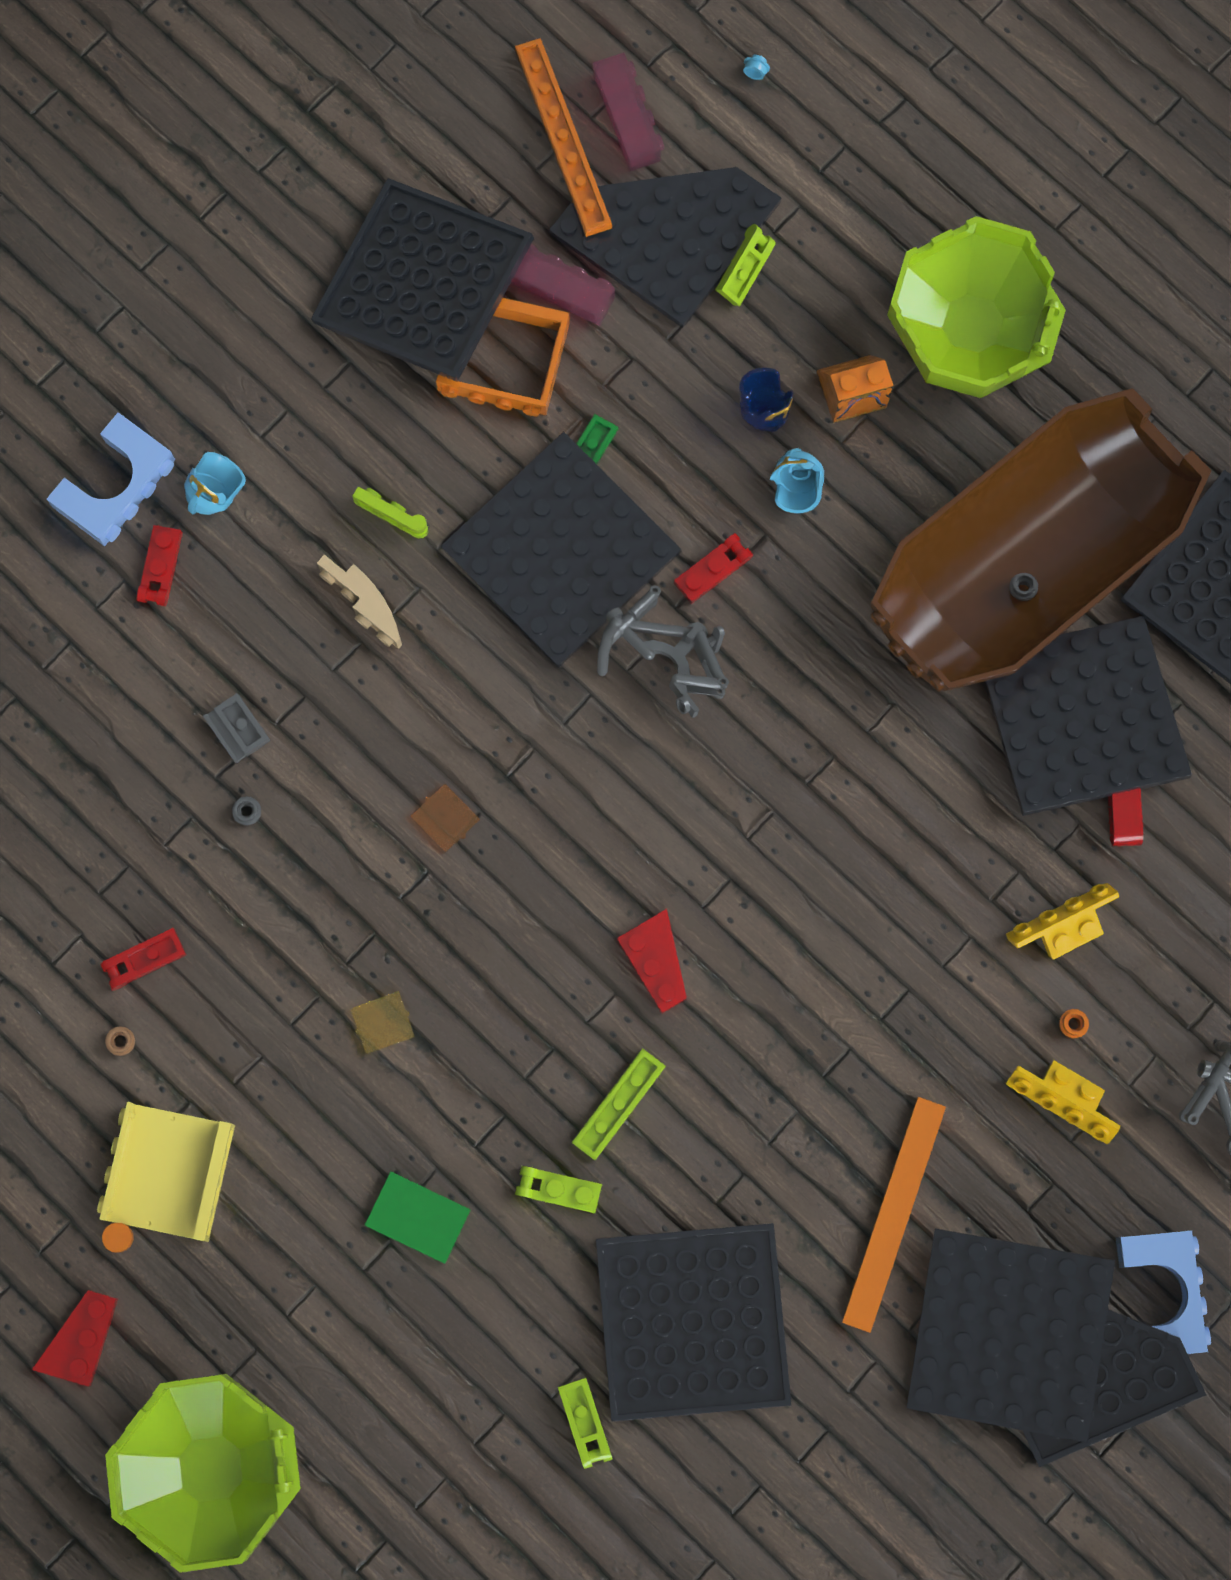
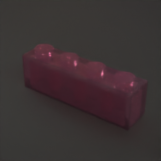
M624 52L593 62V76L629 171L660 162L664 144L661 135H655L652 126L655 125L651 110L645 109L643 102L646 101L643 88L641 85L637 86L634 80L637 75L633 62L627 61Z
M532 244L510 283L598 326L603 322L615 299V288L612 287L609 281L603 278L595 279L578 266L570 267L553 254H548L547 256L539 252Z

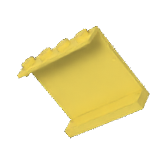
M127 1102L126 1108L121 1109L118 1118V1125H121L119 1137H115L112 1143L111 1154L115 1156L112 1166H108L105 1173L104 1183L108 1185L105 1196L102 1195L99 1199L97 1212L101 1213L99 1220L118 1222L129 1226L209 1242L235 1125Z

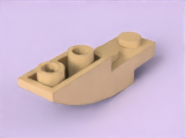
M323 555L317 562L321 571L319 573L320 577L330 585H333L335 582L342 588L341 594L350 602L354 603L357 600L353 609L357 615L355 620L366 629L371 626L378 632L376 636L388 647L393 644L399 649L402 643L396 622L384 597L372 581L356 565L353 564L345 572L326 555Z

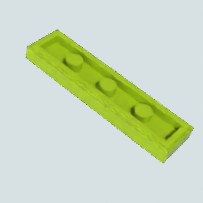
M642 1048L572 1141V1144L596 1161L666 1066Z

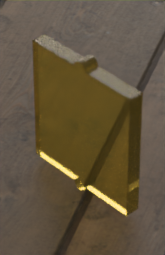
M399 991L350 1008L357 1026L355 1032L360 1035L366 1054L415 1037L408 1019L410 1013L405 1010Z

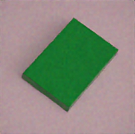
M390 1172L365 1226L446 1264L471 1209L398 1174Z

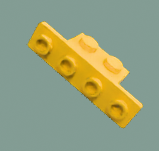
M1108 883L1095 885L1089 892L1079 897H1072L1066 900L1063 905L1053 910L1042 912L1039 917L1032 921L1016 925L1012 931L1006 933L1007 939L1016 948H1020L1041 937L1048 956L1054 960L1104 934L1095 909L1119 898V893Z
M1055 1060L1050 1064L1043 1080L1024 1068L1017 1066L1006 1082V1085L1017 1093L1026 1096L1044 1109L1060 1116L1068 1123L1075 1125L1105 1144H1109L1120 1130L1121 1126L1096 1111L1105 1090Z

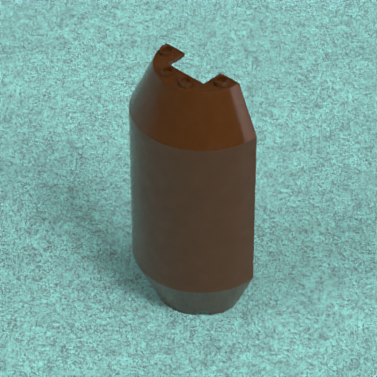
M1133 388L1063 408L899 542L872 599L871 607L873 612L870 614V617L882 629L890 641L887 645L896 657H903L908 663L906 665L908 670L915 678L921 676L939 692L1015 673L1182 534L1211 470L1192 450L1183 456L1148 420L1152 408ZM1028 573L1035 577L1038 582V591L1034 598L1028 601H1020L1011 595L1009 585L1015 575ZM1026 585L1019 586L1021 591L1029 590Z

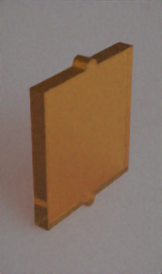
M446 784L430 798L426 797L425 803L411 815V818L445 853L460 839H465V834L480 821Z

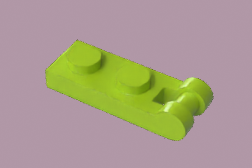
M756 224L751 225L746 230L744 241L715 290L734 306H740L772 252L775 240L768 235L764 236L762 229Z
M357 487L352 495L356 505L415 538H424L428 534V526L424 516L419 514L411 516L405 513L406 509L394 501L390 504L381 499L382 496L371 488L364 490Z
M521 1166L519 1174L522 1175L520 1186H516L515 1195L596 1213L602 1184ZM533 1178L542 1180L540 1191L531 1189Z
M587 1378L558 1387L584 1469L592 1467V1463L604 1460V1462L613 1460ZM597 1439L599 1448L588 1451L586 1443Z

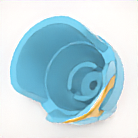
M794 448L787 451L779 459L770 476V480L775 481L777 485L776 505L790 513H805L813 510L819 504L824 483V469L822 464L812 454L801 451L799 448Z
M215 452L205 453L196 468H192L184 483L186 500L189 504L188 511L191 514L197 512L211 515L226 510L246 482L242 470L234 462Z

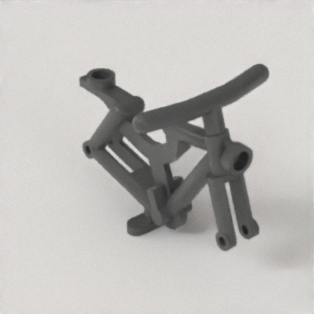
M654 585L625 615L620 608H615L606 615L609 624L603 632L598 649L597 673L600 676L607 674L611 645L622 637L647 660H652L655 654L667 656L677 667V674L672 676L669 684L670 689L677 696L676 706L681 714L689 713L694 718L698 715L699 708L688 693L709 695L722 699L725 695V689L729 684V680L724 676L715 656V653L720 649L725 631L721 625L714 627L711 637L707 638L708 631L699 622L691 623L686 627L639 621L657 605V598L661 593V589ZM635 632L682 637V639L673 647L656 640L644 642ZM693 647L707 677L690 675L689 664L685 656Z
M1218 1040L1215 1043V1049L1222 1052L1223 1055L1216 1063L1207 1060L1200 1061L1197 1075L1205 1079L1201 1082L1184 1110L1179 1112V1119L1188 1124L1196 1125L1199 1122L1200 1115L1216 1092L1230 1137L1226 1146L1228 1153L1231 1155V1100L1225 1081L1231 1084V1070H1229L1231 1065V1043Z

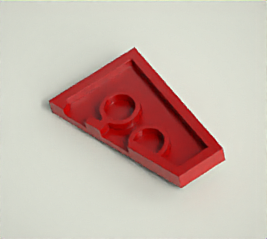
M667 909L617 938V941L661 1014L687 999Z
M88 1290L32 1370L90 1387L118 1298Z

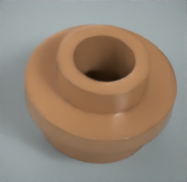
M115 1027L108 1032L105 1044L110 1053L116 1056H124L133 1050L135 1036L126 1027ZM120 1036H124L126 1039V1043L122 1047L116 1045V1040Z

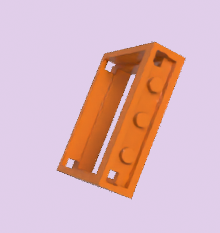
M502 298L493 316L558 331L540 400L460 381L456 382L439 374L436 380L437 390L441 391L442 395L450 398L462 396L467 397L469 401L476 404L489 402L496 404V407L503 410L515 408L523 410V413L529 416L537 417L539 414L546 416L570 324V315L568 312Z

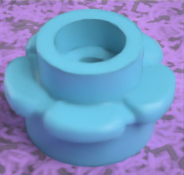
M752 55L744 59L745 67L743 71L751 79L762 80L770 70L767 60L760 55Z

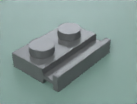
M238 693L215 707L210 713L203 715L236 764L271 741Z

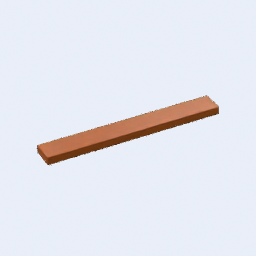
M541 38L515 46V52L585 236L588 237L612 229L610 217Z
M920 1097L916 1099L841 1323L871 1333L946 1106Z

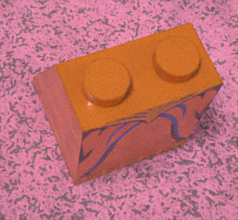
M868 355L817 370L833 423L887 408L893 383L885 359Z

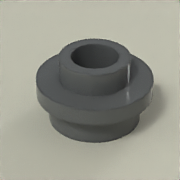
M1020 573L1011 579L1009 590L1011 595L1017 600L1028 601L1037 594L1038 582L1031 574ZM1026 585L1029 590L1021 591L1019 586Z
M241 797L234 803L232 814L239 824L252 825L261 816V806L252 797ZM245 807H251L252 813L249 816H243L242 810Z

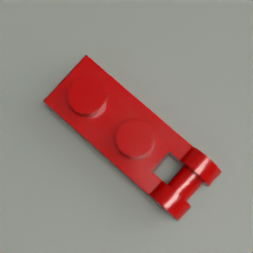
M153 525L141 584L137 592L138 602L147 603V601H154L157 605H167L183 534L181 530ZM152 583L160 585L158 591L150 590Z
M736 533L729 536L721 545L674 580V584L691 605L754 556L749 548L745 549L740 543L741 539ZM730 550L737 556L732 561L725 555Z
M171 928L101 962L100 965L103 972L108 973L110 978L108 983L112 991L187 954L176 930ZM125 963L128 972L121 975L118 966Z

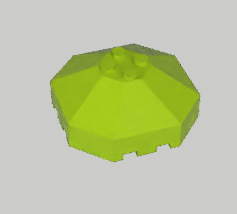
M975 216L967 220L965 225L953 231L950 229L932 238L930 243L918 249L914 247L906 252L887 316L926 383L977 398H983L1051 362L1066 310L1051 286L1055 271L1046 256L1042 257L1035 245L1036 239L1031 231Z
M227 1374L160 1383L152 1393L151 1398L125 1428L124 1433L105 1454L111 1517L121 1526L124 1525L133 1532L136 1538L152 1551L159 1553L169 1561L170 1565L180 1573L242 1564L247 1561L301 1489L294 1427Z

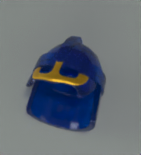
M758 368L746 373L739 384L740 412L743 419L755 429L770 432L778 431L785 425L789 416L793 400V390L787 391V393L781 390L780 374L776 369Z

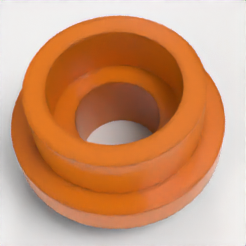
M1070 1009L1060 1017L1059 1027L1065 1036L1073 1039L1080 1038L1087 1032L1089 1020L1081 1010ZM1070 1019L1078 1021L1079 1026L1077 1029L1070 1028Z

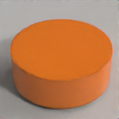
M118 1222L108 1225L102 1235V1242L106 1249L115 1253L128 1250L134 1239L131 1228L126 1224Z

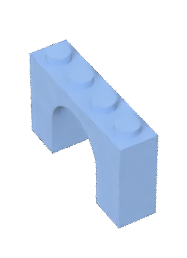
M120 413L114 416L100 434L105 443L132 463L133 474L128 487L116 497L97 499L89 496L64 477L47 498L52 508L103 546H106L109 541L113 542L121 532L120 527L126 520H131L136 515L139 509L138 505L144 498H149L154 493L156 483L162 476L165 477L171 472L174 467L173 462L175 461L170 450Z
M1192 1231L1116 1238L1119 1268L1158 1265L1173 1273L1180 1283L1182 1303L1179 1311L1168 1322L1153 1325L1152 1327L1180 1337L1187 1354L1208 1352L1207 1345L1211 1344L1209 1328L1204 1326L1203 1315L1207 1314V1305L1204 1296H1200L1199 1285L1203 1284L1201 1267L1196 1265L1195 1255L1199 1254L1197 1237L1192 1235Z

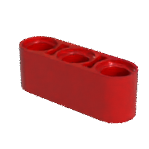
M1141 788L1112 794L1108 797V806H1111V808H1108L1110 835H1113L1110 836L1111 846H1142Z

